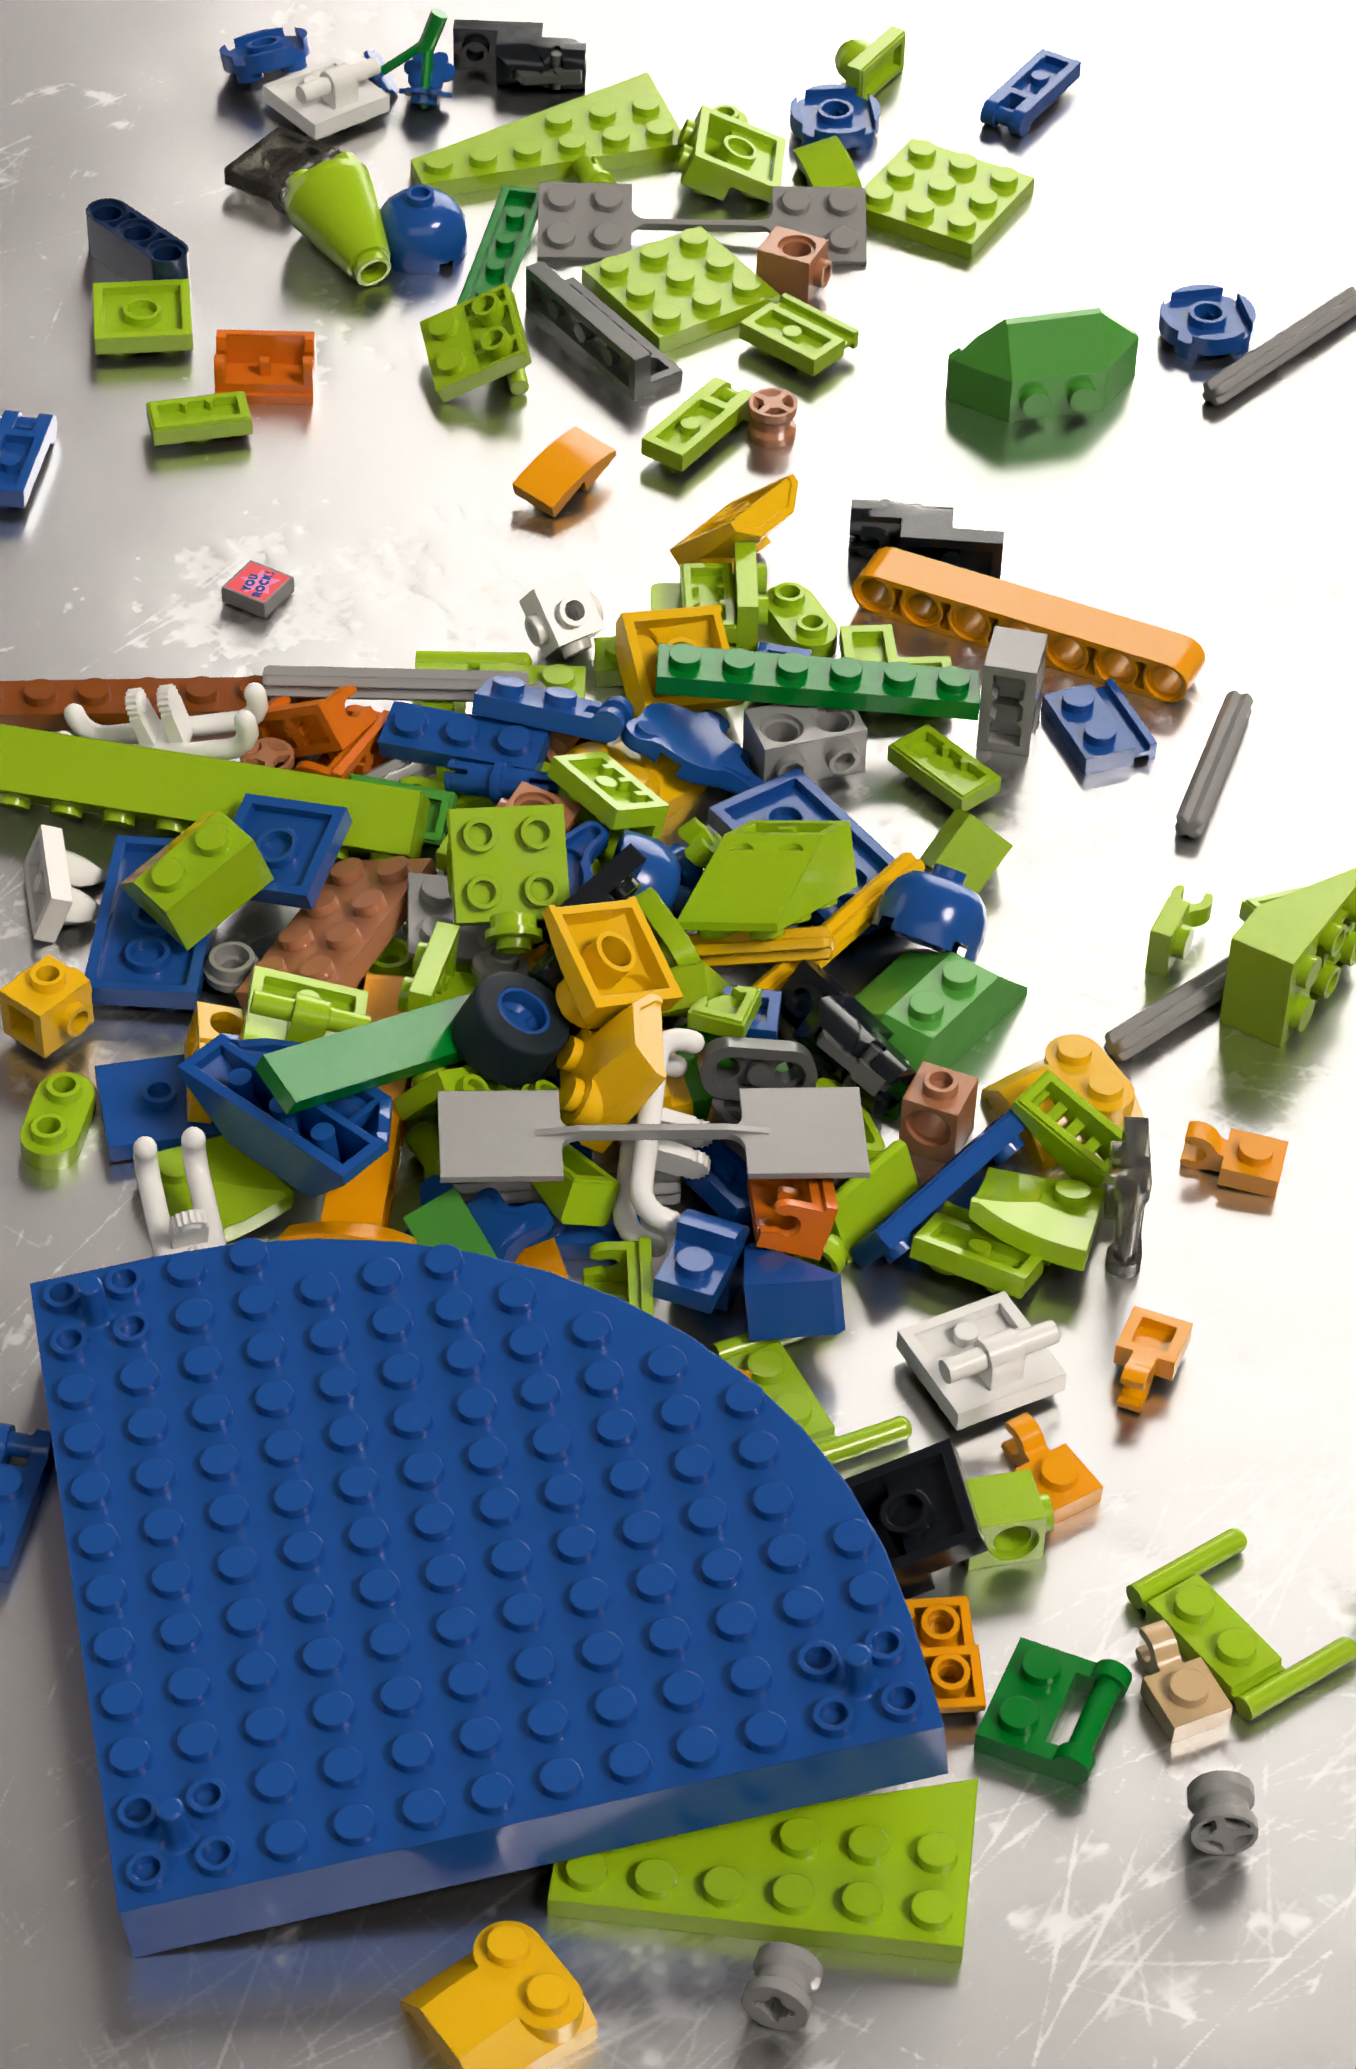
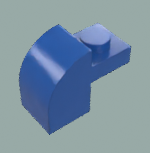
M686 1209L677 1221L675 1241L654 1278L652 1297L711 1314L714 1308L727 1312L744 1280V1246L750 1244V1228L746 1225L693 1209Z

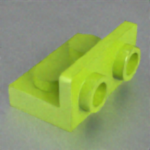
M592 752L552 756L547 776L566 791L568 798L580 803L596 816L599 823L605 825L608 830L620 832L621 834L623 829H627L659 840L670 805L607 753Z

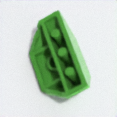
M1100 307L1004 319L978 335L964 349L959 347L948 354L945 395L951 402L1008 423L1103 411L1135 377L1139 336L1135 330L1126 327Z
M954 952L902 953L854 998L894 1033L888 1041L906 1057L909 1065L917 1073L923 1061L950 1069L1027 996L1028 987L979 962L971 961ZM900 1081L889 1088L902 1099L909 1086ZM902 1100L883 1115L896 1121L901 1116Z

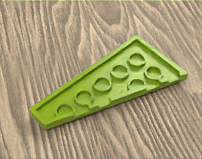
M646 72L410 160L411 177L415 185H428L452 196L497 189L504 185L516 186L574 177L573 165L584 154H588L590 160L592 154L599 157L605 171L676 161L682 147L677 144L681 129L649 73Z
M979 1778L821 1802L556 1862L553 1865L547 1900V1916L962 1963Z

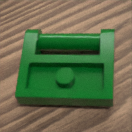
M1020 1637L977 1729L974 1751L1070 1784H1084L1088 1781L1096 1763L1092 1753L1114 1703L1125 1697L1132 1681L1130 1670L1116 1660L1101 1659L1096 1663ZM1076 1689L1088 1693L1089 1697L1069 1741L1061 1745L1050 1743L1073 1690Z

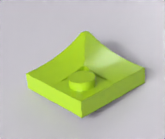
M223 1135L206 1139L208 1165L226 1243L261 1227L293 1207L294 1194L291 1188L279 1177L230 1145ZM181 1146L158 1151L160 1175L171 1219V1216L181 1211L193 1210L184 1170Z
M988 1167L980 1189L970 1201L968 1218L999 1240L1022 1252L1043 1258L1042 1260L1066 1268L1084 1271L1103 1210L1106 1190L1089 1187L1086 1183L1074 1179L1059 1181Z

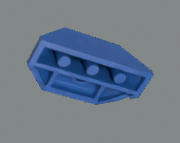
M221 1033L179 1064L177 1068L180 1077L227 1142L310 1199L344 1186L389 1150L393 1102L390 1095L377 1087L286 1115L254 1067L262 1055L304 1042L269 1038L240 1040L239 1035Z

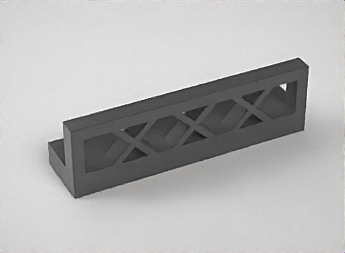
M543 261L526 266V307L634 401L682 382L683 370L577 279L571 277L564 280ZM651 370L659 371L658 373L651 375Z

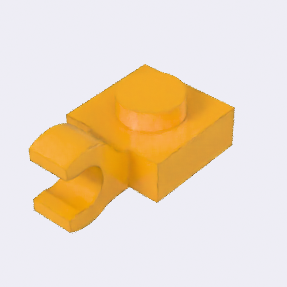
M1189 1121L1180 1159L1181 1165L1195 1170L1206 1169L1220 1172L1217 1185L1271 1198L1276 1197L1289 1141L1234 1128L1230 1129L1227 1140L1221 1137L1212 1125L1201 1121Z
M1133 1307L1115 1346L1113 1363L1125 1366L1120 1378V1383L1124 1385L1117 1399L1116 1406L1141 1413L1154 1375L1173 1380L1190 1343L1193 1323L1141 1307Z
M1026 1412L1005 1422V1428L1013 1438L1003 1442L1001 1448L1007 1458L1018 1466L1014 1471L1030 1469L1039 1494H1048L1054 1513V1525L1101 1501L1103 1485L1066 1443L1050 1451L1038 1423Z

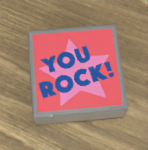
M250 560L221 587L222 602L266 618L294 592V577Z

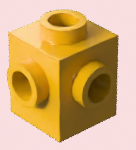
M48 954L29 969L19 973L14 980L0 989L4 1033L41 1057L46 1058L70 1039L82 1034L94 1022L90 980L79 969L70 968Z

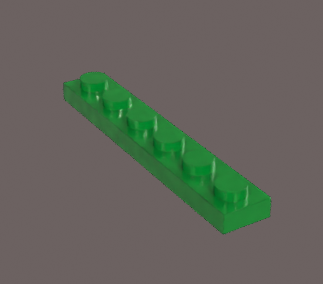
M658 643L655 694L978 720L981 704L979 670L963 669L957 666L935 667L911 665L905 662L864 661L850 657L828 658L804 656L798 653L756 652L742 648L720 649L696 647L691 644L673 645Z

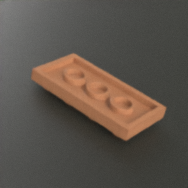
M395 856L382 860H360L359 858L351 857L338 861L332 866L313 910L301 908L288 926L279 933L277 940L262 959L255 965L355 988L407 920L408 872L438 875L432 858L407 859L404 856ZM254 966L251 973L235 992L242 1009H246L249 983Z

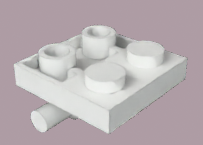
M336 56L262 85L263 101L314 140L330 137L338 131L356 124L368 122L371 118L390 111L389 95L368 80V78L376 76L381 72L380 64L375 57L350 65Z
M1005 1291L897 1330L896 1348L956 1431L1065 1390L1067 1372L1048 1349L1049 1346L1060 1342V1333L1056 1324L1052 1320H1047L1031 1326Z

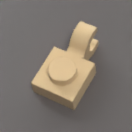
M1163 1619L1140 1627L1139 1633L1146 1644L1137 1647L1135 1653L1141 1666L1149 1673L1148 1676L1142 1679L1140 1694L1171 1744L1229 1723L1233 1706L1202 1657L1183 1663L1175 1635Z

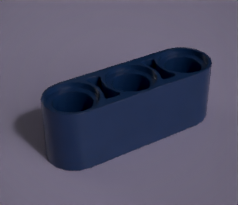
M99 199L87 206L86 218L89 252L94 259L127 281L189 279L191 292L189 250L185 242L118 199Z

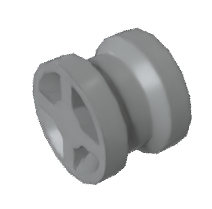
M1217 1770L1201 1774L1190 1782L1187 1787V1805L1192 1814H1194L1190 1820V1837L1194 1846L1205 1853L1213 1855H1232L1243 1852L1253 1846L1258 1839V1821L1254 1813L1250 1811L1255 1805L1254 1785L1250 1779L1238 1772Z
M780 1941L766 1943L759 1947L755 1957L753 1970L756 1977L749 1980L745 1986L741 1997L742 2007L750 2018L763 2026L781 2031L799 2030L806 2026L813 2006L809 1996L817 1992L824 1975L822 1963L814 1954L793 1943Z

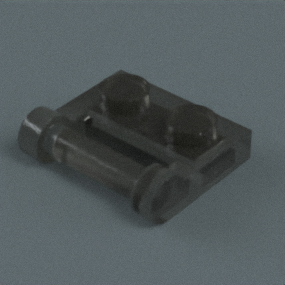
M278 126L224 168L225 184L245 191L249 195L268 200L278 212L286 214L284 211L285 197L289 189L286 185L287 182L284 181L307 163L313 164L308 168L309 170L321 162L332 160L342 152L333 146Z
M1124 1117L1121 1141H1111L1109 1176L1116 1177L1115 1183L1105 1184L1104 1219L1115 1220L1114 1243L1107 1248L1105 1268L1110 1275L1119 1279H1131L1137 1276L1141 1269L1143 1217L1145 1205L1150 1200L1152 1189L1149 1118Z

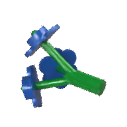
M431 9L419 42L387 63L384 62L382 56L375 49L365 51V58L375 57L381 67L380 74L368 78V80L380 89L382 88L386 93L390 92L392 95H396L399 92V94L410 96V104L418 105L421 109H427L428 106H437L438 99L452 98V93L443 92L440 89L443 87V82H450L455 78L456 69L451 63H448L449 57L445 52H436L434 54L448 15L442 10ZM404 63V71L408 74V84L410 87L399 88L398 90L392 70Z

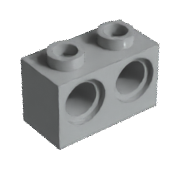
M1001 626L994 627L983 665L977 749L1029 757L1040 718L1048 634Z
M771 704L744 710L743 749L750 754L749 765L753 773L764 782L797 768L812 781H818L865 771L868 729L857 710Z

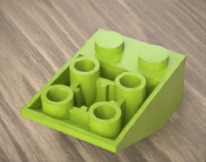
M751 820L724 834L677 921L684 930L700 931V937L706 939L730 936L734 931L750 932V938L764 940L784 935V928L791 924L810 920L812 918L811 913L817 909L836 905L838 897L858 886L850 821Z
M1356 867L1258 905L1231 938L1220 1023L1278 1048L1284 1045L1295 1029L1300 1032L1305 1029L1311 1019L1316 1002L1320 997L1325 999L1330 997L1337 985L1340 972L1346 964L1353 966L1356 963Z

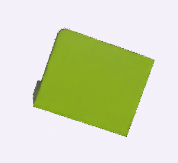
M956 808L920 859L924 862L925 867L933 870L934 864L938 863L965 873L967 876L963 885L979 894L1013 845L971 813Z

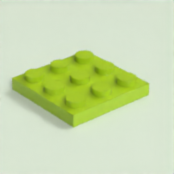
M912 138L864 186L866 187V225L971 260L1033 195L1035 177L1019 173L1011 167L998 166L976 159L975 156L968 153H958L936 146L928 140Z
M701 226L685 229L676 235L656 242L646 243L642 247L616 256L606 257L602 261L582 267L581 284L662 353L738 326L742 320L768 303L773 302L777 304L780 301V294Z

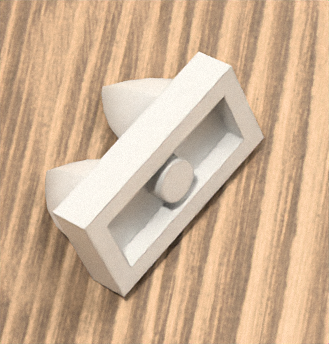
M41 824L25 859L23 869L33 939L55 943L63 924H83L98 918L100 905L90 896L76 888L100 884L106 881L107 873L87 858L65 850L62 828Z

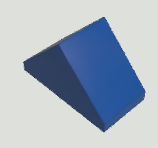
M754 1242L744 1246V1294L749 1341L837 1335L845 1330L840 1274L776 1250L757 1247Z

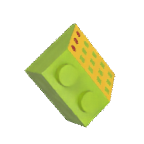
M221 810L205 813L122 881L120 886L130 898L188 951L273 881L274 878L254 840Z

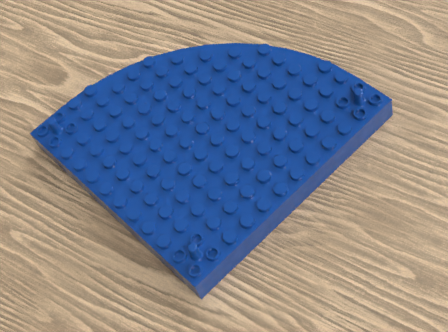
M244 1238L235 1244L156 1256L30 1283L117 1907L133 1958L948 1774L945 1726L911 1614L885 1547L849 1485L806 1431L774 1402L757 1383L681 1330L622 1299L552 1272L474 1252L460 1251L459 1248L450 1244L432 1247L397 1241L315 1238L263 1242L257 1238Z

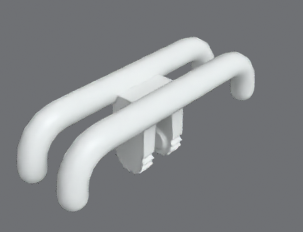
M252 682L244 689V697L247 704L244 709L189 716L176 686L165 684L159 685L156 693L157 706L162 719L158 718L149 698L146 697V693L141 687L127 689L126 697H124L125 710L129 716L130 723L116 725L95 723L87 716L83 707L76 703L69 704L65 708L64 718L77 736L125 744L139 743L143 747L231 760L245 756L254 748L259 736L258 724L264 720L268 710V699L264 687L260 683ZM59 731V732H57V733L72 735V734L69 733L68 731ZM236 733L231 738L190 742L192 737Z
M672 1028L662 1031L664 1070L667 1076L680 1078L686 1074L688 1063L684 1057L672 1053L680 1051L696 1054L703 1049L705 1041L702 1034L695 1030ZM665 1079L628 1124L709 1123V1121L664 1108ZM712 1140L621 1141L616 1177L621 1187L613 1208V1222L623 1241H639V1237H651L652 1257L658 1258L666 1253L668 1246L665 1238L645 1229L637 1219L638 1215L649 1226L667 1234H676L677 1221L681 1214L664 1207L654 1196L655 1170L677 1177L683 1176L685 1179L690 1178L691 1180H699L701 1177L705 1178V1175H709L711 1159L705 1155V1152L693 1150L691 1147L695 1149L698 1147L703 1148L704 1146L708 1147L709 1144H712Z
M198 1127L187 1128L181 1136L182 1158L193 1210L181 1211L171 1216V1219L160 1175L157 1144L149 1136H142L134 1142L133 1161L136 1180L154 1257L227 1245L208 1165L206 1136Z

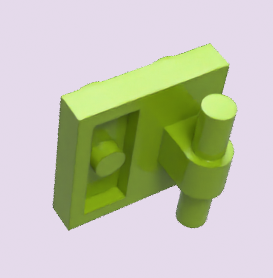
M507 282L419 322L435 390L443 402H447L507 375L510 391L513 394L521 395L529 390L525 368L527 365L532 364L515 295Z
M255 965L249 983L241 1040L269 1038L308 1042L371 1022V1016L366 1015L369 992Z

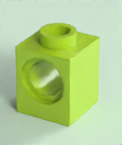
M1027 1469L966 1479L988 1551L965 1560L968 1571L1043 1559L1046 1532L1053 1531L1054 1513L1048 1494H1039L1031 1470Z

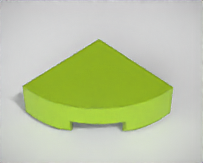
M736 986L732 987V993L716 996L709 1000L708 996L698 999L687 1012V1028L722 1037H746L762 1004V988Z

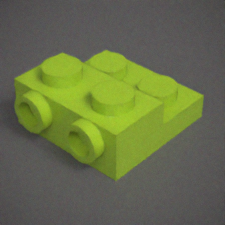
M702 105L694 121L691 119L685 121L677 144L682 147L677 155L674 170L682 173L680 184L689 187L699 195L712 196L722 201L729 188L732 187L749 198L761 199L772 204V186H781L786 139Z

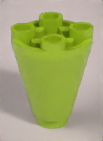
M342 152L332 160L321 162L309 170L301 169L294 172L286 183L289 192L285 197L284 209L293 227L348 277L357 281L360 285L372 286L384 280L391 270V255L381 217L375 183L366 165L359 162L353 153Z

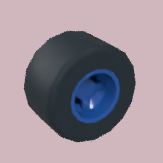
M498 971L482 978L455 1015L452 1037L459 1054L481 1076L503 1086L523 1087L525 1084L538 1081L569 1039L570 1023L561 1013L556 996L536 979L518 972Z

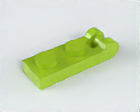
M714 377L641 438V454L663 463L665 466L683 472L742 420L746 422L751 420L752 417L748 412L749 398L753 392L746 389L738 392L732 389L730 382Z

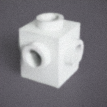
M580 570L533 588L519 600L526 617L524 619V627L527 636L534 646L540 648L544 658L562 652L564 659L577 656L591 649L593 644L590 639L605 628L602 622L604 618L602 605L598 597L593 592H589Z

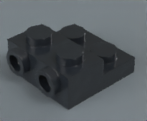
M951 1438L844 1479L885 1547L904 1599H910L935 1589L931 1575L932 1572L988 1551L960 1457Z

